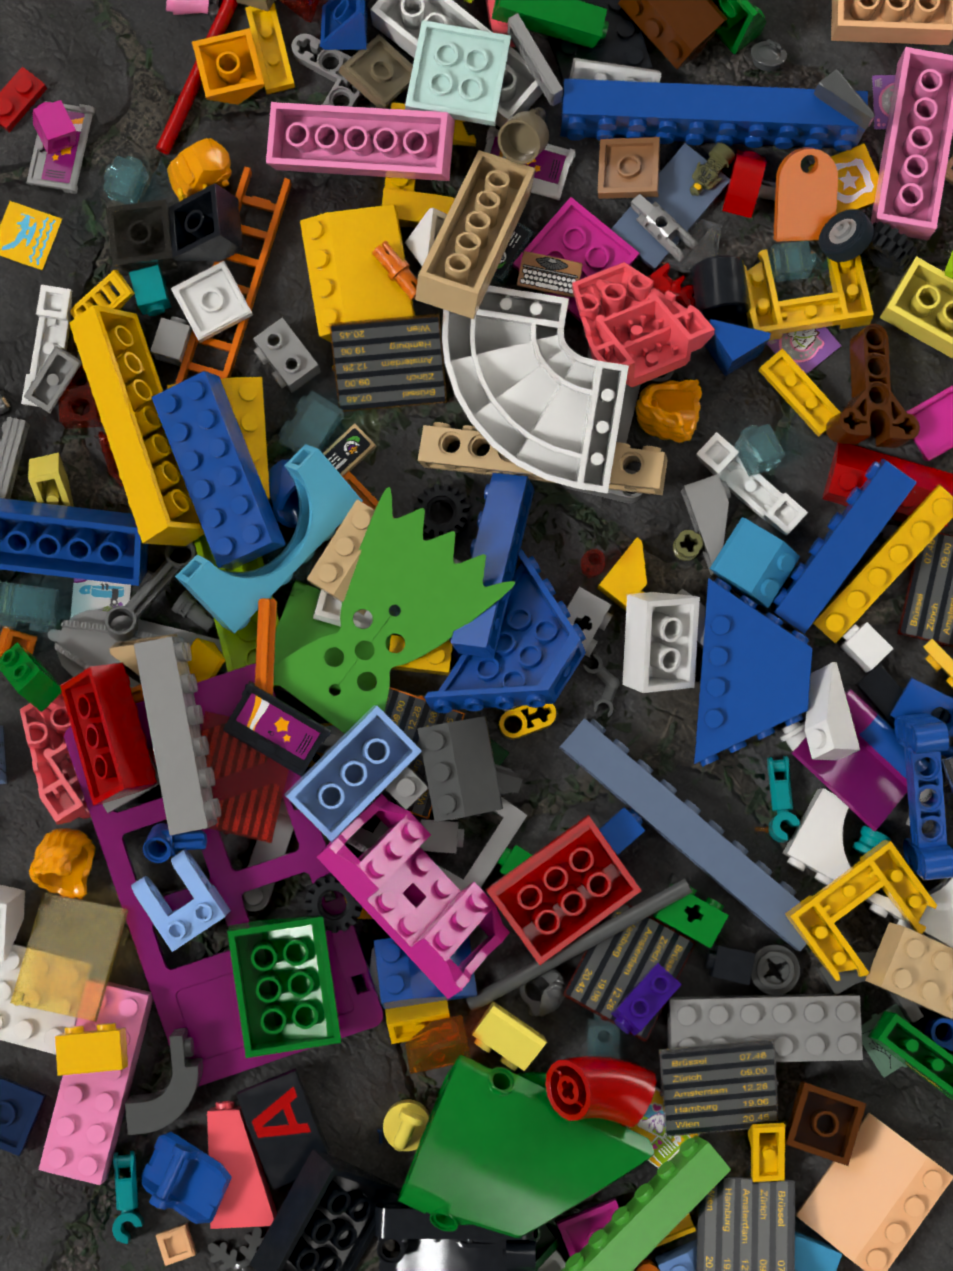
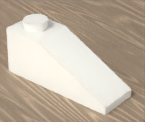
M832 662L811 673L805 734L811 757L815 760L838 761L860 750L837 662Z

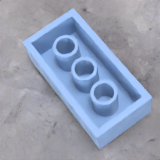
M374 705L284 795L332 842L422 750L378 706Z

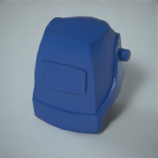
M282 459L268 470L270 498L277 520L286 527L296 528L299 516L298 493L293 478L284 466L290 459Z

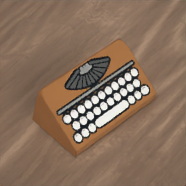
M524 251L517 286L575 298L572 283L580 280L583 264Z

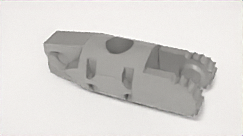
M641 194L631 201V208L639 215L636 221L677 261L680 262L685 256L682 250L672 242L676 236L691 249L699 244L656 201L651 204Z

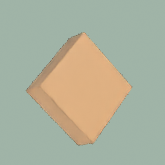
M188 1223L156 1234L165 1266L197 1254Z

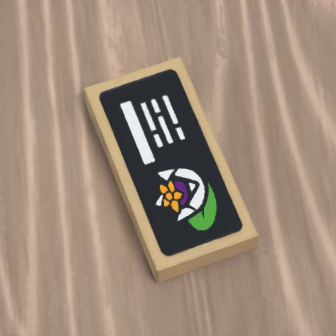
M354 424L323 454L343 476L376 448V445Z

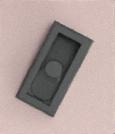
M834 70L818 83L814 92L817 98L863 129L867 130L875 118V113L838 70Z

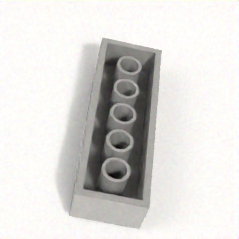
M173 636L135 643V654L169 835L209 828L218 823L217 817H221V808L218 798L213 799L211 786H215V776L213 768L207 767L205 755H209V744L207 737L202 736L200 724L204 722L202 708L200 705H196L194 693L198 692L195 674H190L188 661H192L190 645L188 642L184 643L183 637Z
M822 993L670 997L666 1002L668 1050L772 1040L774 1062L863 1060L860 995L854 993H840L838 995Z

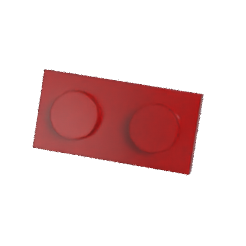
M23 66L0 91V126L9 133L47 90L46 85Z

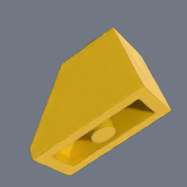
M637 537L597 588L625 611L627 594L645 593L642 590L647 585L642 540Z

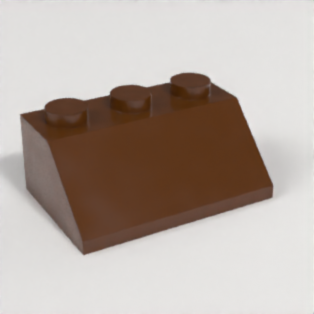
M620 0L618 3L677 70L696 58L728 19L712 0Z

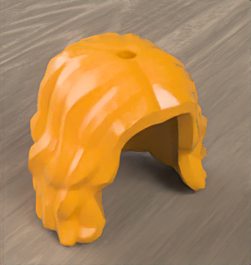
M669 380L643 388L635 406L637 420L641 428L649 435L656 436L661 440L670 439L678 443L690 441L696 430L701 409L699 401L702 391L698 385L699 380H684L681 382Z
M70 828L54 829L45 834L42 842L35 850L34 860L29 869L30 878L34 883L38 884V887L47 889L50 893H58L65 899H74L76 897L83 899L87 894V877L92 869L95 846L87 834L81 830Z

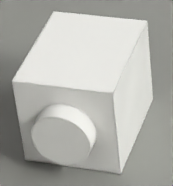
M868 622L860 627L854 624L842 636L846 641L840 646L865 673L871 671L893 650V647Z

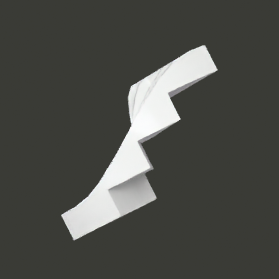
M489 286L474 319L443 309L442 343L446 370L458 402L471 424L487 442L515 465L545 480L577 489L608 493L629 365L586 358L575 353L567 345L564 338V325L569 298Z

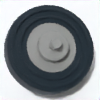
M850 209L838 213L821 230L819 236L821 250L829 259L835 262H845L854 259L872 241L874 235L872 222L860 210Z

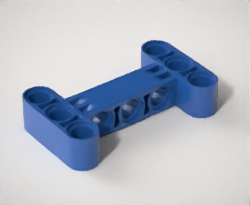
M928 713L895 716L894 729L896 739L904 747L911 833V838H905L903 843L905 861L923 880L953 878V848L947 844L941 751H948L949 749L947 726L943 721ZM928 757L930 761L928 768L925 771L919 772L917 769L918 762L922 758ZM925 789H931V798L927 802H920L921 792ZM928 820H933V829L928 833H922L923 824Z

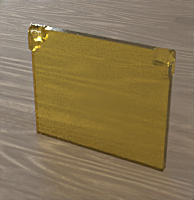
M43 893L10 1003L15 1006L34 1008L97 1022L128 910L51 893Z

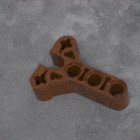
M870 324L850 340L852 399L842 412L827 422L826 433L836 443L857 445L871 436L870 421H872L875 427L876 447L898 448L919 434L920 425L916 417L907 413L891 392L887 332L879 324Z

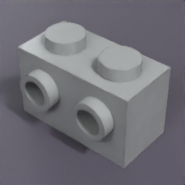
M283 317L253 338L257 346L253 350L263 365L269 362L275 370L271 375L281 388L287 386L290 392L293 393L321 372L317 362Z

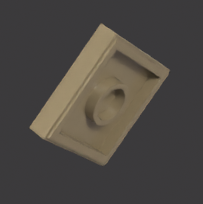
M378 34L367 44V50H359L340 67L339 73L377 108L387 109L391 106V102H395L408 91L413 65Z

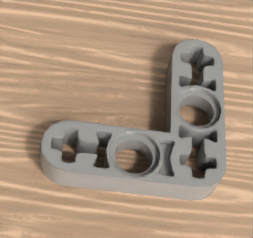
M310 34L296 36L291 44L295 60L335 82L322 105L334 106V99L339 95H344L350 100L348 107H356L363 94L353 85V92L348 89L351 83L339 73L340 67L351 56L340 50H324L320 47V40ZM307 44H309L311 51L314 54L318 55L317 61L314 62V54L308 51H305L304 54H301L300 46L306 47ZM327 57H335L338 59L339 64L335 69L328 70L323 67V61Z

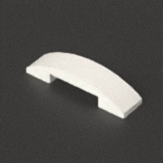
M41 285L36 312L39 320L30 374H26L21 402L23 405L39 407L24 398V395L54 347L58 344L67 350L70 332L69 323L71 322L70 310L72 309L71 289Z
M716 432L696 453L698 459L713 475L719 474L721 482L726 481L729 490L739 500L787 536L808 512L787 493L782 494L738 455L739 451Z

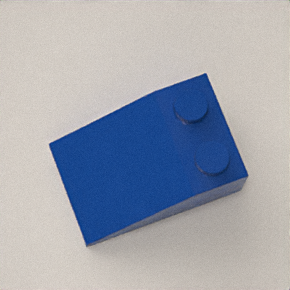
M469 936L450 957L457 966L471 954ZM392 938L374 940L380 998L384 1010L477 996L474 973L471 975L470 981L460 992L447 999Z

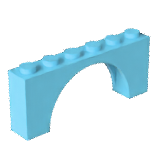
M305 444L284 465L293 478L297 489L299 516L295 532L279 556L265 566L255 570L230 572L217 568L209 560L197 554L175 576L222 627L234 634L248 625L250 617L258 610L259 599H272L273 593L292 579L293 573L314 556L315 550L323 542L333 537L336 528L343 522L357 499L361 502L363 501L318 448Z

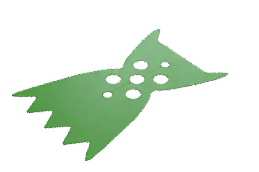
M390 487L384 491L359 548L362 551L341 606L340 630L337 633L326 635L309 643L274 665V685H280L344 734L374 705L378 706L383 712L385 711L390 687L389 672L393 667L404 665L422 657L448 641L452 637L453 631L472 622L515 585V581H508L487 587L483 586L485 554L455 564L453 560L455 531L431 540H423L424 508L394 519ZM391 605H398L400 607L401 613L398 616L390 615L389 608ZM364 609L372 614L373 622L370 627L360 629L355 626L353 616L358 610ZM391 634H399L405 640V647L399 653H392L386 648V639ZM360 641H369L373 644L375 653L372 658L368 660L358 659L355 647ZM337 647L343 652L344 660L340 666L332 667L325 662L324 655L329 648ZM363 672L373 673L377 679L375 688L370 691L361 690L357 684L358 676ZM332 684L340 686L341 692L339 695L333 696L330 694L329 687Z

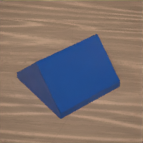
M329 0L322 6L320 47L324 50H367L368 0Z
M710 319L709 323L713 326L715 332L705 344V347L724 376H727L760 356L770 339L771 333Z

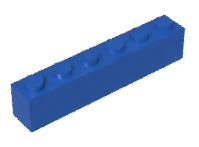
M883 458L879 463L874 461L864 475L868 479L861 488L856 486L846 499L849 505L842 514L837 512L827 525L830 529L823 539L820 537L816 539L809 549V553L812 555L805 564L800 562L790 576L793 581L787 589L782 587L772 601L775 604L772 608L774 613L804 634L917 483Z
M492 473L491 481L485 487L484 498L486 502L484 510L480 511L478 515L477 525L479 530L477 538L473 539L470 549L472 558L482 554L486 555L483 586L485 587L513 581L518 553L521 548L534 488L528 476ZM510 590L472 622L453 631V635L449 640L459 654L494 659Z

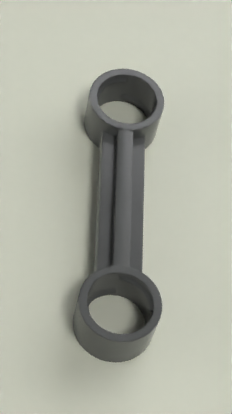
M192 543L187 546L167 545L165 548L166 560L125 606H116L108 611L105 617V625L113 639L127 641L136 635L138 631V618L173 578L196 556V550ZM177 549H187L192 553L191 558L181 564L173 562L170 556ZM124 615L132 619L131 627L125 631L119 632L111 628L112 621L118 616Z

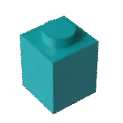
M159 265L129 272L137 306L143 315H160L165 312V309L172 307L164 275Z

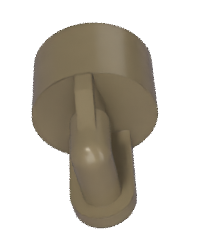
M537 107L530 111L518 112L500 128L498 145L502 154L508 160L517 164H526L534 160L546 148L549 141V130L545 123L546 112L543 108Z

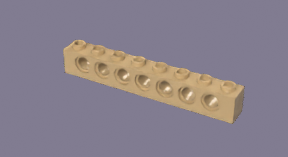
M434 422L433 426L423 425L418 462L424 468L491 476L492 473L528 476L529 480L555 483L515 465L491 445L486 455L477 456V449L481 445L490 444L474 426H463L462 429H453L451 425L441 422ZM459 441V449L454 453H448L447 448L449 444ZM616 442L609 489L663 495L668 462L665 452H661V448L655 446H643L641 450L632 449L626 443ZM630 462H640L641 468L638 472L634 474L626 472V467Z

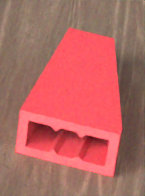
M235 1101L216 1102V1107H211L207 1111L208 1155L220 1162L232 1179L216 1215L210 1223V1229L271 1226L277 1215V1210L241 1107L235 1106Z

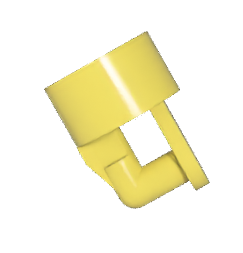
M405 1099L396 1102L389 1108L384 1119L383 1132L386 1140L394 1147V1150L399 1152L413 1151L418 1148L430 1116L426 1107L418 1101Z

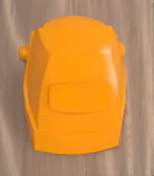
M206 138L193 143L181 151L167 168L173 191L178 197L177 188H182L183 194L189 197L201 191L203 184L210 186L216 183L222 188L228 186V180L232 174L230 169L231 160L228 151L212 138Z

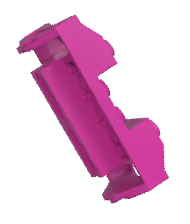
M381 794L332 842L330 841L317 855V858L446 998L449 999L467 985L471 975L485 958L504 941L510 931L504 926L496 904L475 882L460 891L423 851L420 846L431 834L413 814L388 801ZM376 814L389 829L373 846L357 858L344 844L364 823ZM479 925L489 937L457 966L450 957Z

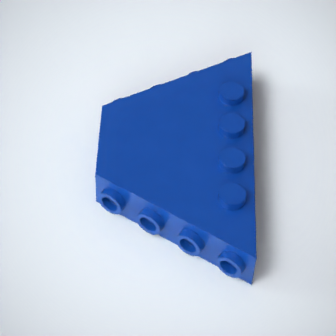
M522 549L518 553L521 564L513 577L515 585L510 590L494 659L462 654L439 691L428 692L424 697L431 711L438 713H449L452 710L459 709L480 711L483 708L491 707L507 710L514 706L527 705L539 708L545 704H554L586 654L582 644L586 637L577 623L571 625L567 619L571 615L562 600L558 603L553 597L556 592L548 578L541 579L538 574L541 572V569L533 556L527 558Z
M708 578L694 756V764L700 762L702 767L718 760L717 753L727 748L730 753L747 746L745 740L756 735L758 740L775 733L773 727L782 722H785L788 727L803 720L804 718L801 713L808 711L812 661V647L807 645L809 639L796 630L789 633L781 626L784 622L768 612L764 616L755 610L758 605L748 597L742 595L739 599L731 594L730 590L732 587L719 578H716L714 581Z

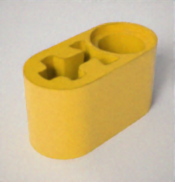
M545 704L542 709L550 711V714L546 717L547 721L542 722L540 718L531 720L530 723L533 727L529 729L527 728V719L522 712L528 711L529 717L537 713V708L527 705L514 708L501 716L499 730L505 738L510 740L543 730L554 722L556 708L553 704ZM509 717H517L522 723L521 730L517 733H509L504 727L505 720Z

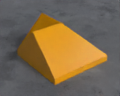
M250 28L192 41L206 100L239 105L265 86Z

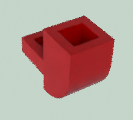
M737 150L722 211L748 218L752 217L766 167V157L760 156L753 151L744 152Z

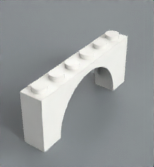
M824 788L816 791L800 820L801 825L795 829L782 853L789 857L787 863L795 868L804 871L807 867L816 872L817 874L814 878L825 885L830 884L851 868L843 846V825L849 807L835 794ZM944 878L936 887L928 891L937 904L936 909L927 906L919 923L926 927L923 933L926 937L953 948V878ZM875 892L865 900L871 904L869 910L884 918L889 914L899 920L897 925L915 931L889 897Z

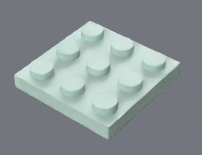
M422 20L405 110L448 112L456 120L495 126L511 36Z

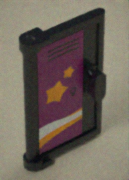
M249 681L245 685L241 700L222 731L302 777L321 743H324L326 738L330 736L332 729L321 725Z

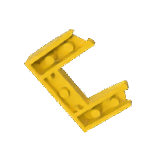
M391 102V109L405 110V104ZM454 119L453 145L476 146L475 136H468L463 125L465 121ZM385 177L382 206L396 205L400 227L416 228L430 208H435L448 214L455 198L415 192L416 179Z
M767 249L758 253V258L761 262L749 270L744 265L751 309L746 313L748 326L752 329L771 333L769 341L781 339L784 333L839 325L840 329L866 326L871 323L874 313L860 255L845 262H835L827 257L833 293L778 301Z
M883 840L861 856L858 863L813 896L809 895L785 913L799 935L836 981L841 980L838 972L857 969L858 976L860 977L867 976L870 973L834 923L880 888H882L915 932L923 934L926 929L924 925L919 923L926 907L929 906L933 909L937 907L935 901L891 841Z

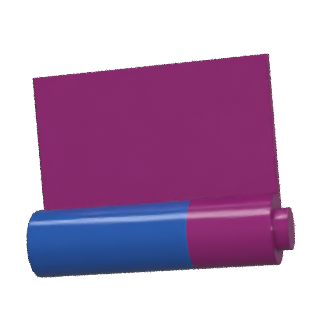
M849 689L845 692L860 750L838 761L815 760L811 757L807 738L805 737L791 754L873 831H876L907 793L904 747L897 742L895 730L853 690ZM922 758L917 764L918 771H925L929 766V762Z

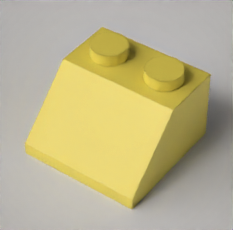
M494 1001L472 1031V1035L476 1037L474 1043L487 1053H490L493 1049L502 1055L500 1061L513 1071H516L518 1067L525 1071L547 1043L544 1035Z

